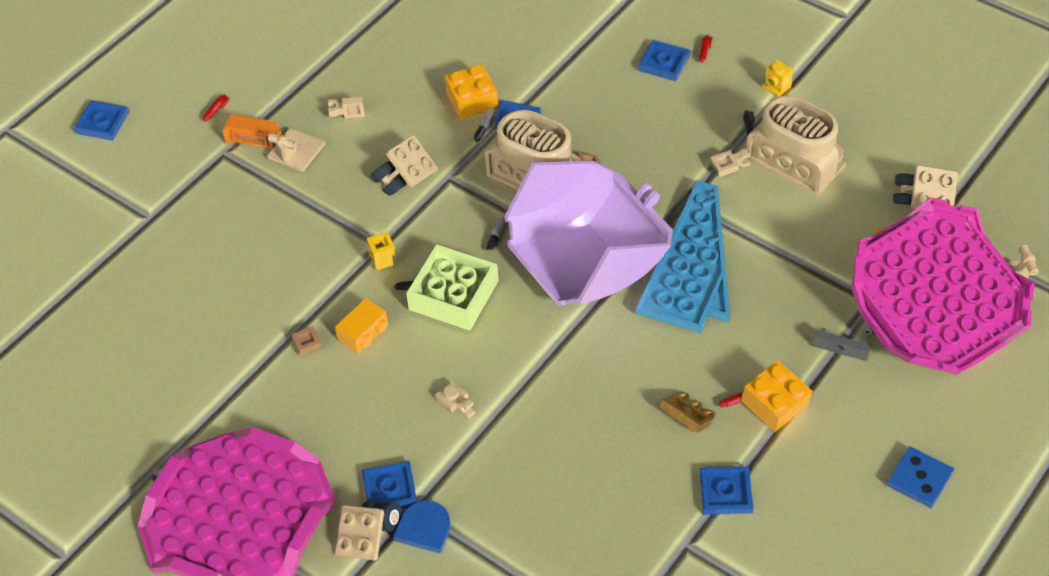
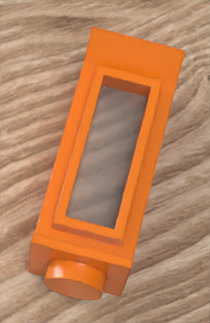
M236 114L229 116L222 130L226 144L238 142L271 148V151L277 144L268 141L269 134L274 133L282 136L281 131H279L278 122Z

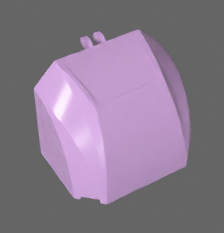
M595 161L532 162L505 214V222H509L511 239L507 240L508 247L557 305L579 304L598 300L630 286L646 275L662 259L671 246L673 229L652 208L659 201L660 195L656 190L651 193L652 186L648 182L642 185L637 192L622 174Z

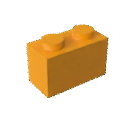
M365 298L335 326L338 341L358 354L362 349L367 348L379 333L384 332L387 328L386 311Z

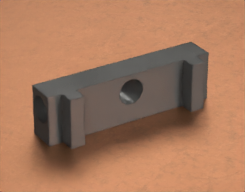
M821 328V331H815L812 343L813 347L867 361L871 347L865 339L859 342L826 333V328Z

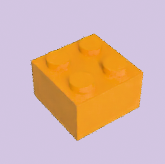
M483 64L444 75L446 93L460 120L484 113L488 108L493 110L498 108L497 90Z
M777 360L744 387L741 401L769 428L776 432L808 406L813 391Z

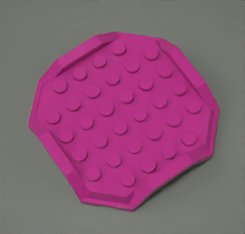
M931 197L904 218L877 234L858 241L851 287L859 313L889 352L907 363L958 375L997 352L1031 327L1032 311L1030 307L1031 300L1034 297L1035 282L1014 272L986 237L978 209L964 205L960 207L947 204L948 201Z
M251 427L229 432L187 447L172 455L145 497L138 528L153 573L173 572L181 576H295L300 557L324 514L337 506L320 459L295 441Z

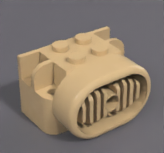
M785 95L772 99L764 108L763 120L750 132L747 138V150L750 153L749 161L817 197L846 166V162L842 161L844 150L840 145L836 144L838 135L836 118L829 111L801 97Z
M517 110L505 115L498 123L497 139L485 152L487 176L517 190L532 162L581 161L577 155L572 154L569 130L562 123L530 110Z

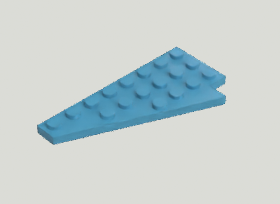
M699 180L696 181L673 230L671 246L657 263L636 307L637 315L701 334L708 317L729 323L730 308L718 186Z

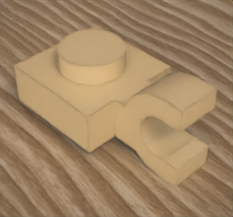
M363 97L342 98V103L338 100H328L329 117H336L338 115H344L345 119L365 117Z
M747 148L735 154H732L729 150L710 157L711 164L719 177L738 171L739 166L746 167L750 165L748 160L750 153Z
M453 381L435 394L436 401L451 413L458 409L468 419L475 414V410L471 408L474 403L469 399L468 393Z

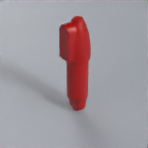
M705 35L701 42L699 62L701 63L707 58L708 49L711 48L713 37Z
M225 94L219 96L204 113L203 121L207 122L219 109H223L230 98Z
M743 391L719 401L718 406L721 408L730 407L741 403Z

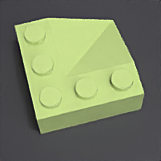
M436 244L406 293L409 310L470 331L499 281L497 264Z

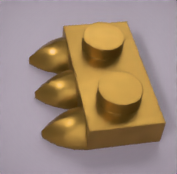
M678 392L662 400L660 404L661 409L666 411L670 417L676 418L689 430L696 433L709 427L715 417L714 411L701 410V402H688V393Z

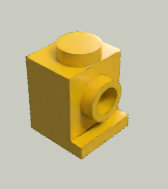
M779 60L774 61L766 68V78L762 88L776 97L781 96L791 87L793 69Z
M388 231L367 238L369 254L376 270L392 266L395 246Z

